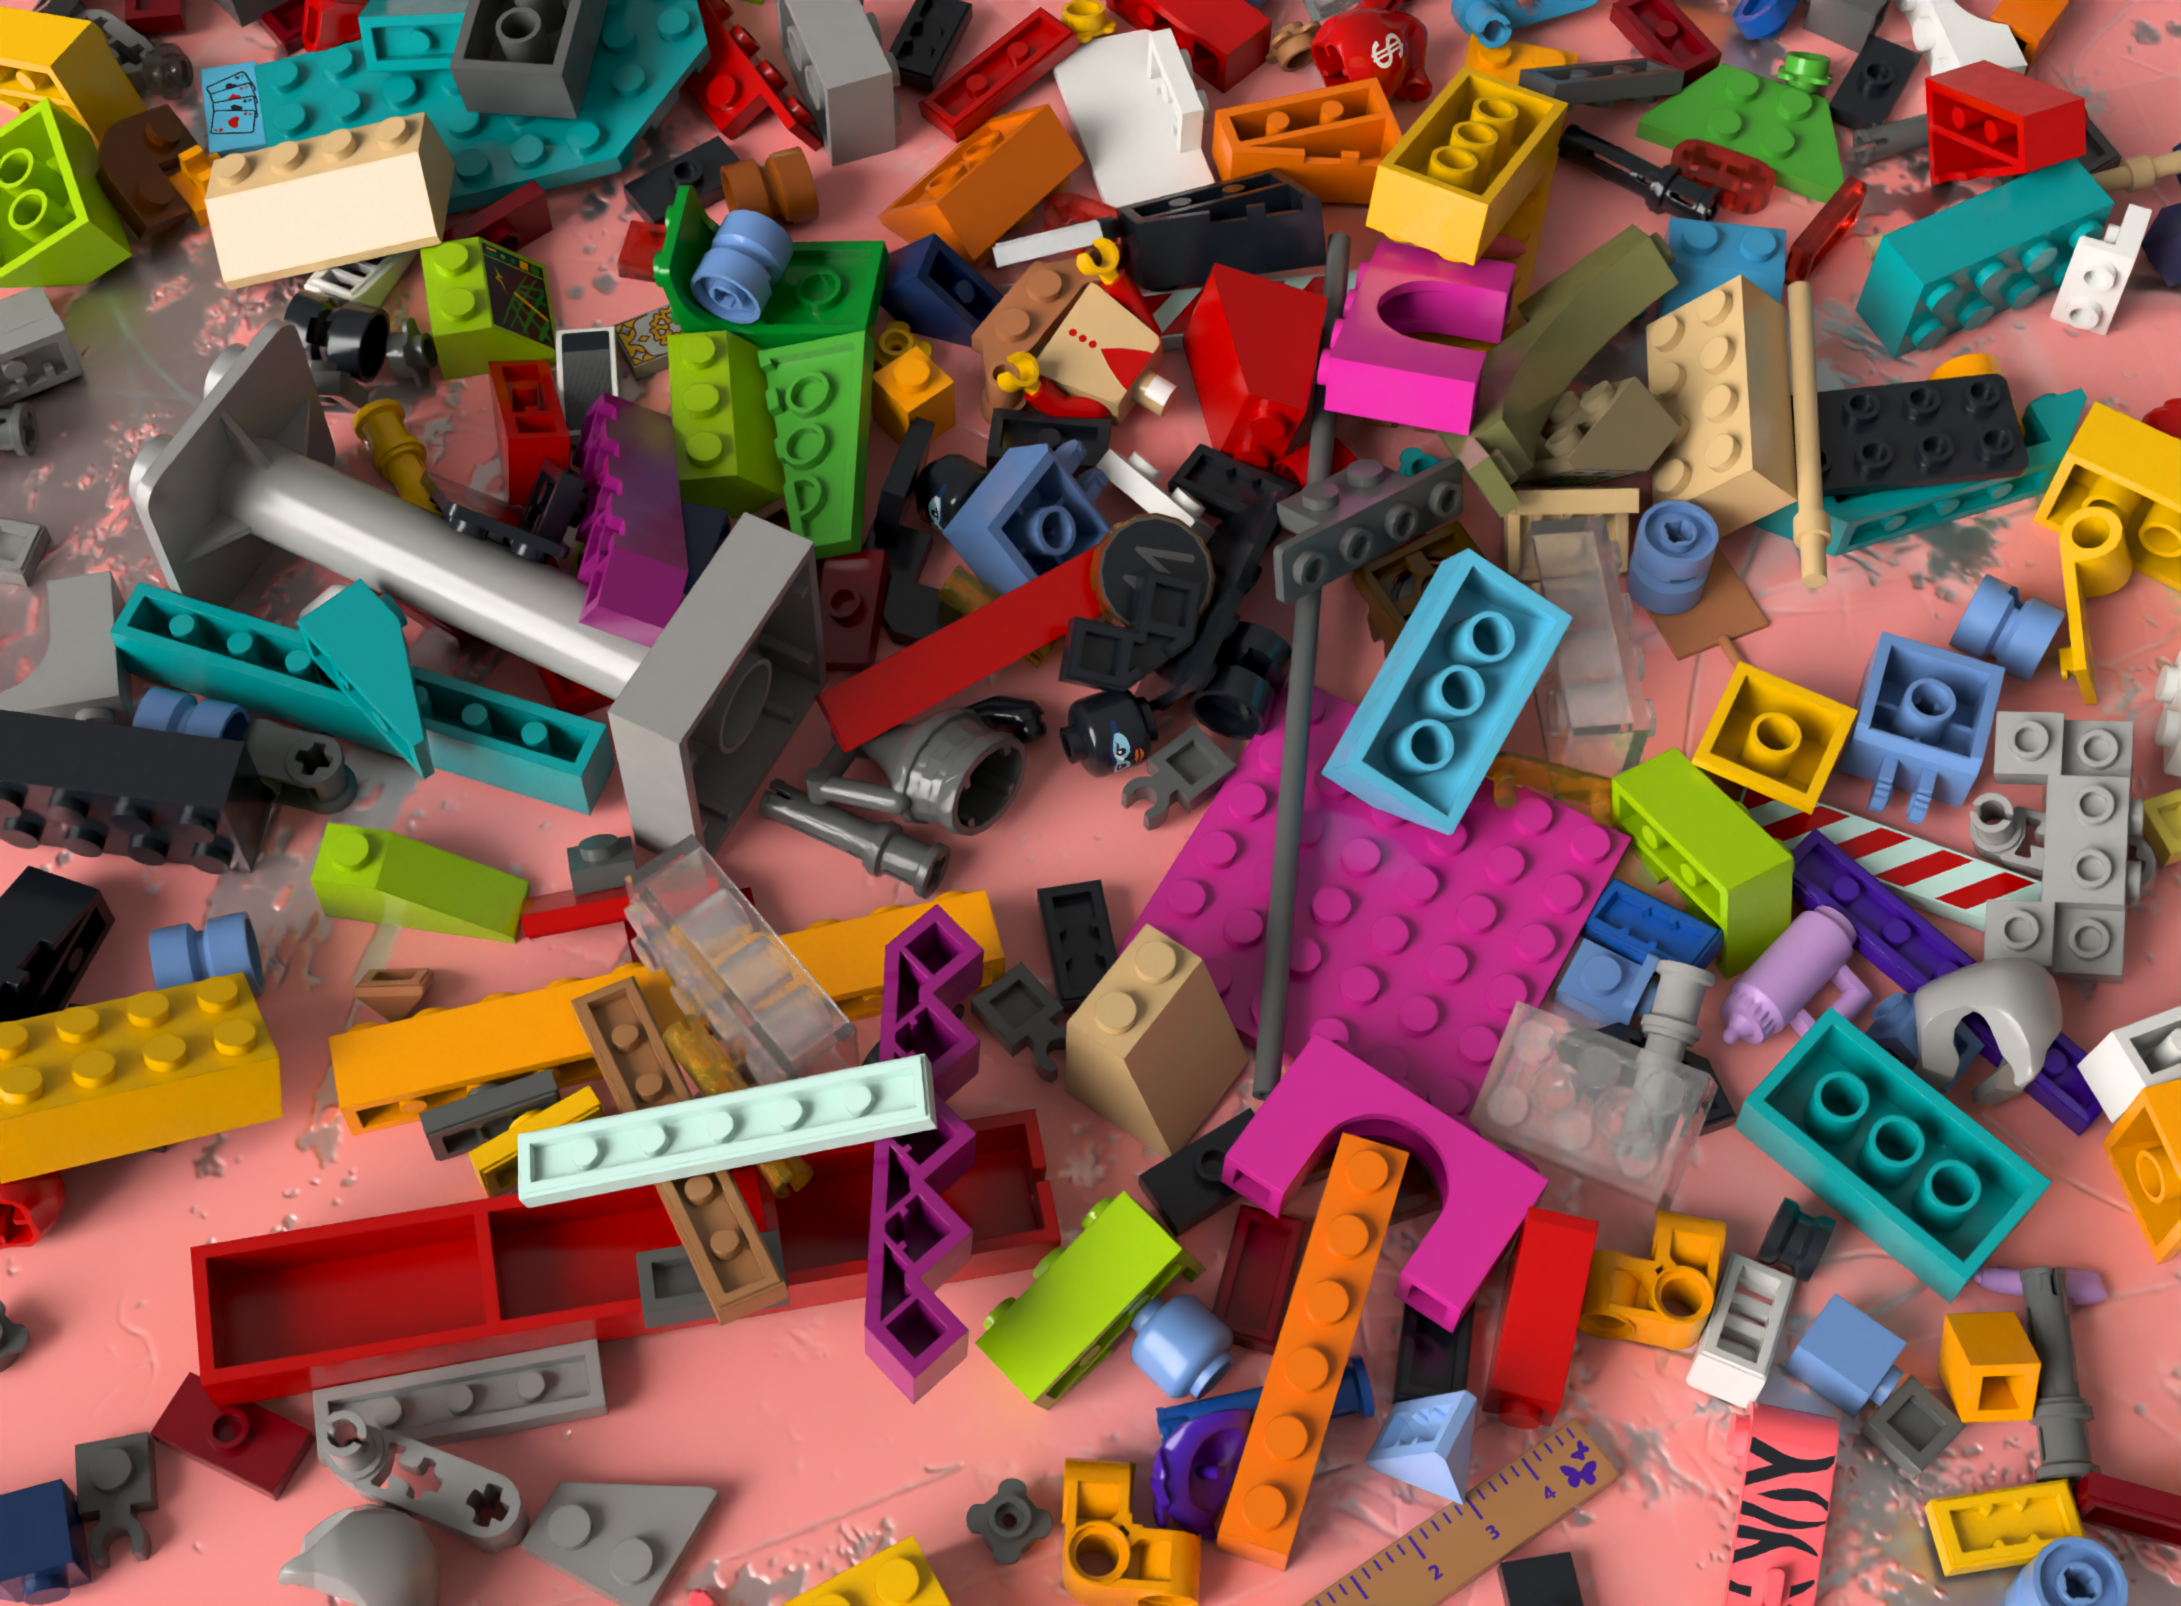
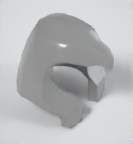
M1996 958L1956 969L1919 987L1914 996L1919 1059L1916 1067L1911 1071L1936 1091H1940L1954 1080L1960 1062L1954 1045L1955 1028L1964 1016L1974 1011L1981 1014L1989 1024L2003 1056L1997 1072L1971 1090L1974 1103L1999 1106L2006 1100L2022 1093L2024 1088L2040 1073L2047 1050L2058 1036L2064 1024L2058 987L2053 976L2045 967L2029 958Z
M363 1504L336 1512L304 1536L299 1555L281 1567L277 1578L278 1583L281 1585L294 1584L305 1586L357 1606H438L440 1564L436 1550L426 1530L406 1513L392 1507Z

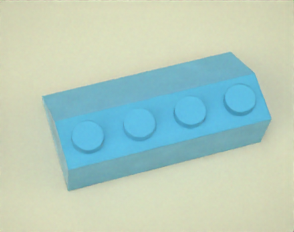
M1469 548L1442 561L1321 774L1376 809L1440 833L1452 835L1573 617Z

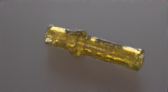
M689 1014L684 1016V1022L689 1027L687 1032L681 1022L676 1020L663 1033L661 1038L663 1045L671 1051L704 1097L750 1088L706 1030L698 1015ZM800 1155L754 1164L771 1187L772 1193L779 1199L790 1196L791 1191L786 1186L787 1182L791 1184L795 1192H798L809 1182L814 1173L812 1167Z

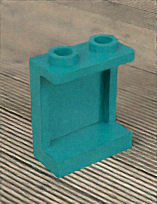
M370 0L358 16L368 72L450 69L469 0Z

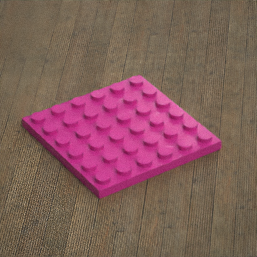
M1289 682L1278 697L1263 734L1254 735L1237 762V771L1224 782L1116 953L1117 958H1119L1147 923L1201 957L1241 1042L1255 1050L1257 1047ZM1314 686L1282 1064L1291 1067L1313 1035L1318 1032L1330 1041L1341 1040L1350 1044L1362 1054L1366 1064L1388 1078L1396 1076L1408 1081L1419 1090L1423 1100L1446 1115L1448 1113L1458 1114L1476 1126L1523 1041L1529 1024L1533 1023L1576 945L1587 918L1625 856L1632 837L1490 769L1487 771L1452 835L1440 833L1376 809L1321 774L1359 707Z

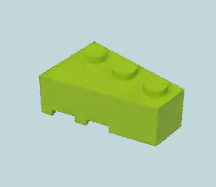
M1676 747L1612 777V817L1614 826L1619 832L1632 837L1629 844L1630 848L1657 885L1666 880L1670 881L1688 906V909L1683 912L1723 931L1724 946L1720 950L1721 958L1717 959L1715 965L1726 980L1746 971L1791 924L1792 879L1795 862L1787 845L1778 838H1772L1752 819L1748 809L1741 802L1731 800L1714 784L1711 776L1705 769L1691 764V761Z
M1124 1190L1115 1199L1111 1196L1105 1197L1087 1213L1081 1223L1085 1230L1066 1250L1059 1246L1038 1263L1032 1273L1036 1281L1017 1300L1014 1297H1009L997 1305L983 1323V1327L987 1331L975 1342L1032 1404L1046 1410L1052 1408L1113 1353L1110 1345L1131 1325L1136 1315L1148 1302L1159 1296L1181 1274L1192 1283L1207 1270L1146 1208Z

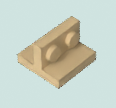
M1617 485L1511 487L1522 504L1504 516V572L1509 575L1628 572L1629 513H1639V488Z

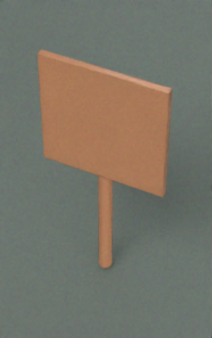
M1719 545L1716 547L1705 590L1698 604L1689 611L1676 615L1658 614L1646 609L1677 661L1720 645L1733 667L1736 668L1739 661L1744 663L1745 661L1732 641L1769 626L1768 621Z

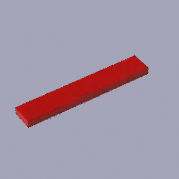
M1111 538L815 695L814 698L843 752L846 753L1063 636L1067 632L1068 620L1077 616L1092 620L1111 610L1102 594L1099 577L1103 549Z

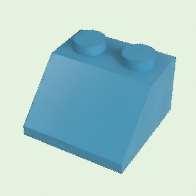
M1670 217L1664 241L1676 259L1674 263L1669 265V268L1679 284L1656 300L1655 321L1740 274L1781 303L1785 278L1786 230Z

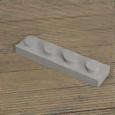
M597 1339L312 1390L318 1459L323 1467L329 1466L326 1462L325 1451L319 1443V1428L329 1432L330 1429L323 1422L324 1419L331 1413L344 1409L356 1412L363 1418L365 1423L376 1429L386 1428L432 1447L609 1415L601 1351Z

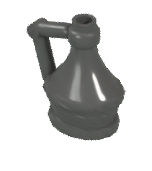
M953 707L914 724H899L846 753L843 752L831 730L832 739L836 743L819 766L806 771L805 778L808 798L813 804L822 805L833 801L891 814H900L909 823H940L951 834L974 836L986 831L996 823L1015 800L1024 781L1028 764L1027 752L1016 736L995 732L984 724L974 710ZM855 758H871L878 763L886 775L890 787L844 778L842 776Z

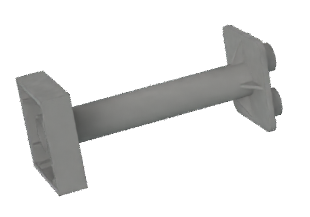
M275 318L262 327L248 346L234 343L226 347L217 356L208 372L202 403L174 437L169 434H159L142 448L133 464L129 477L130 498L135 503L136 511L170 591L228 609L273 549L279 546L355 582L361 578L369 588L379 593H387L393 599L615 700L607 713L636 845L686 868L711 863L816 701L814 696L821 693L827 684L814 542L744 512L650 648L578 623L589 584L578 581L576 576L547 563L542 564L512 552L509 546L487 537L486 541L456 531L449 527L450 522L442 518V516L333 468L336 457L335 446L298 330L294 325Z

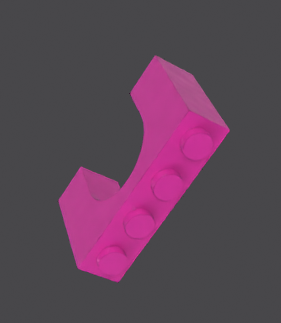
M1379 241L1370 262L1361 261L1355 290L1349 289L1346 296L1343 319H1336L1332 331L1330 349L1324 348L1320 357L1317 384L1326 386L1324 410L1469 436L1480 404L1487 352L1421 341L1403 334L1417 332L1439 333L1500 344L1511 313L1517 264L1479 258L1476 264L1472 266L1464 262L1448 261L1437 252L1426 248Z
M1316 1032L1225 1155L1221 1182L1278 1219L1318 1162L1332 1150L1338 1148L1342 1132L1367 1140L1390 1143L1408 1151L1432 1175L1440 1195L1441 1212L1437 1221L1401 1271L1394 1296L1453 1334L1517 1239L1528 1207L1538 1208L1550 1180L1540 1175L1537 1166L1524 1155L1511 1150L1504 1152L1482 1138L1477 1127L1466 1118L1454 1113L1446 1115L1424 1101L1419 1090L1408 1081L1396 1076L1388 1078L1366 1064L1362 1054L1350 1044L1341 1040L1330 1041Z

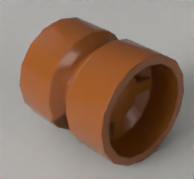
M799 146L769 154L765 166H760L752 158L721 166V181L729 213L733 210L742 209L754 211L771 218L773 221L779 218L786 226L818 219L819 205L813 177L804 152Z

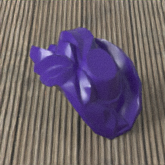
M1234 1408L1197 1416L1180 1424L1155 1453L1156 1460L1153 1462L1154 1471L1150 1477V1485L1155 1494L1153 1513L1158 1527L1165 1529L1168 1526L1170 1517H1172L1175 1523H1178L1186 1532L1196 1536L1202 1535V1540L1213 1542L1218 1537L1214 1523L1228 1495L1231 1483L1237 1474L1251 1429L1253 1410Z

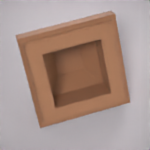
M429 968L370 969L355 986V997L390 1022L403 1020L433 982L434 973Z

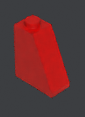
M1532 1206L1528 1207L1509 1257L1482 1411L1498 1415L1499 1421L1508 1426L1519 1429H1536L1540 1425L1551 1427L1562 1404L1599 1221Z

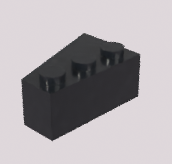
M1277 168L1116 208L1125 272L1145 290L1163 292L1175 289L1179 285L1206 282L1214 263L1253 275L1326 265L1327 255L1321 198Z
M28 865L0 897V1022L16 1021L64 1010L115 922V918L99 889Z

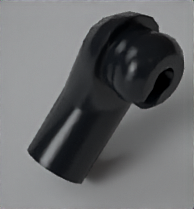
M999 695L963 707L974 710L984 724L992 730L1004 726H1012L1014 736L1022 744L1043 738L1047 733L1046 724L1041 717L1045 712L1033 700Z

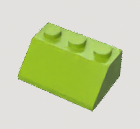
M48 97L0 128L1 288L87 285L132 256L118 211L103 193L95 177L100 167L98 153L91 133Z
M727 330L667 335L673 434L681 501L727 510L730 519L740 518L744 512L753 514L783 497V485L786 483L783 464L777 459L774 439L778 438L774 417L768 411L765 391L768 390L767 378L764 371L760 368L757 352L764 349Z

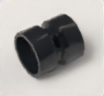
M307 289L299 290L293 296L286 309L283 321L294 325L298 330L307 360L334 362L337 364V371L350 373L351 379L362 383L372 382L379 374L386 358V340L390 334L388 313L383 308L355 301L346 302L342 306L341 301L335 296Z
M1239 621L1232 635L1221 644L1214 659L1218 663L1215 676L1201 692H1193L1189 701L1191 713L1205 727L1225 737L1250 740L1255 734L1262 735L1277 702L1276 694L1280 693L1290 671L1292 648L1284 638L1273 630L1259 624Z

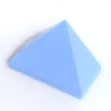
M1467 1390L1396 1402L1364 1463L1378 1472L1464 1506L1477 1398Z

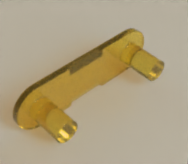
M1509 751L1498 752L1485 775L1486 778L1494 781V802L1497 807L1510 808L1517 804V787L1523 788L1528 786L1557 794L1559 798L1589 805L1590 818L1593 819V824L1607 825L1613 828L1612 778Z

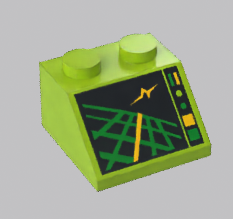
M481 237L444 241L442 244L420 248L432 337L444 380L488 374V361L548 360V364L556 363V331L546 271L543 264Z

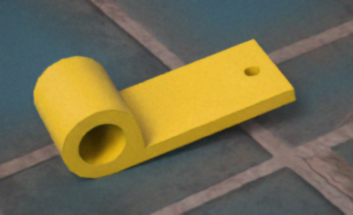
M2086 507L2075 511L2067 517L2060 528L2059 542L2071 646L2058 648L2062 680H2069V677L2076 676L2085 706L2098 704L2086 598L2103 596L2118 591L2128 582L2133 569V562L2119 517L2111 510L2103 507Z

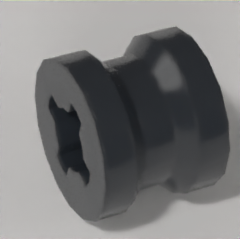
M1785 1196L1773 1218L1756 1258L1767 1264L1779 1261L1791 1267L1794 1277L1807 1283L1828 1244L1836 1220L1825 1215L1815 1218L1801 1212L1798 1202Z

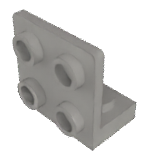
M33 287L0 300V407L84 374L58 313L55 314L43 287Z

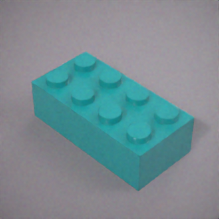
M2076 158L2036 170L1883 235L1856 311L1894 359L1916 349L1919 351L1928 350L1939 343L1943 337L1964 328L1967 331L1974 330L1984 324L1991 316L2010 308L2013 310L2022 309L2037 296L2055 288L2060 290L2079 237L2087 236L2100 240L2105 233L2104 226L2115 202Z
M1829 1007L1745 1099L1734 1125L1735 1129L1950 1304L2030 1213L2052 1183L1832 1007Z

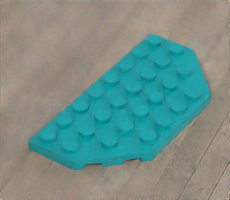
M609 0L578 119L467 112L450 69L368 72L362 39L341 44L326 51H313L256 65L254 69L267 148L285 141L295 142L329 134L338 129H351L382 122L390 117H403L426 112L455 161L447 215L492 204L533 180L545 191L623 171L636 155L633 147L648 128L655 130L679 100V88L693 71L700 73L712 57L698 0Z

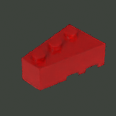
M1986 60L1925 78L1931 185L1958 180V182L1968 181L1985 176L1986 178L2024 174L2086 154V130L2089 119L2084 97Z

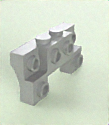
M1997 711L1994 777L1996 784L2047 785L2041 901L1987 899L1983 961L1996 958H2029L2045 967L2052 976L2087 982L2124 984L2127 900L2140 901L2142 872L2141 861H2129L2130 837H2143L2144 798H2132L2133 721L2065 720V714L2062 712Z

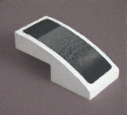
M615 326L556 331L558 397L569 431L570 445L578 443L586 411L603 392L621 398L618 383V352Z

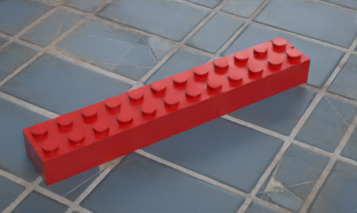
M1029 1109L963 1120L977 1134L975 1165L944 1191L940 1197L973 1230L971 1260L944 1284L1035 1269L1048 1253L1061 1245V1235L1050 1180L1045 1181L1047 1165L1036 1110ZM875 1141L729 1169L759 1231L779 1230L790 1305L758 1310L739 1319L866 1297ZM654 1184L533 1208H527L519 1200V1193L190 1247L201 1387L217 1408L312 1392V1390L597 1339L598 1343L719 1323V1321L715 1317L649 1329L645 1327L636 1253L682 1245Z

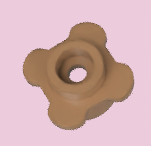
M1296 21L1280 28L1273 35V40L1271 41L1273 48L1266 55L1267 62L1269 64L1279 63L1285 72L1295 71L1314 61L1311 54V42L1321 27L1318 21H1311L1303 26L1302 22Z

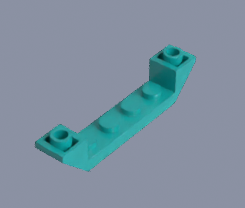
M2082 388L2061 395L2054 393L2045 394L2027 406L2022 423L2026 432L2023 440L2029 457V464L2022 476L1877 491L1870 494L1857 493L1846 497L1840 503H1837L1833 496L1823 497L1824 511L1831 518L1832 541L1826 547V554L1832 556L1841 555L2046 494L2064 458L2086 402L2087 396ZM1798 501L1752 523L1754 526L1794 541L1793 518L1799 513Z

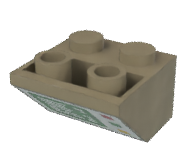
M1636 376L1611 384L1605 380L1596 384L1590 390L1577 394L1574 391H1568L1558 399L1543 426L1535 450L1534 467L1521 475L1510 487L1590 486L1646 472L1664 452L1681 428Z

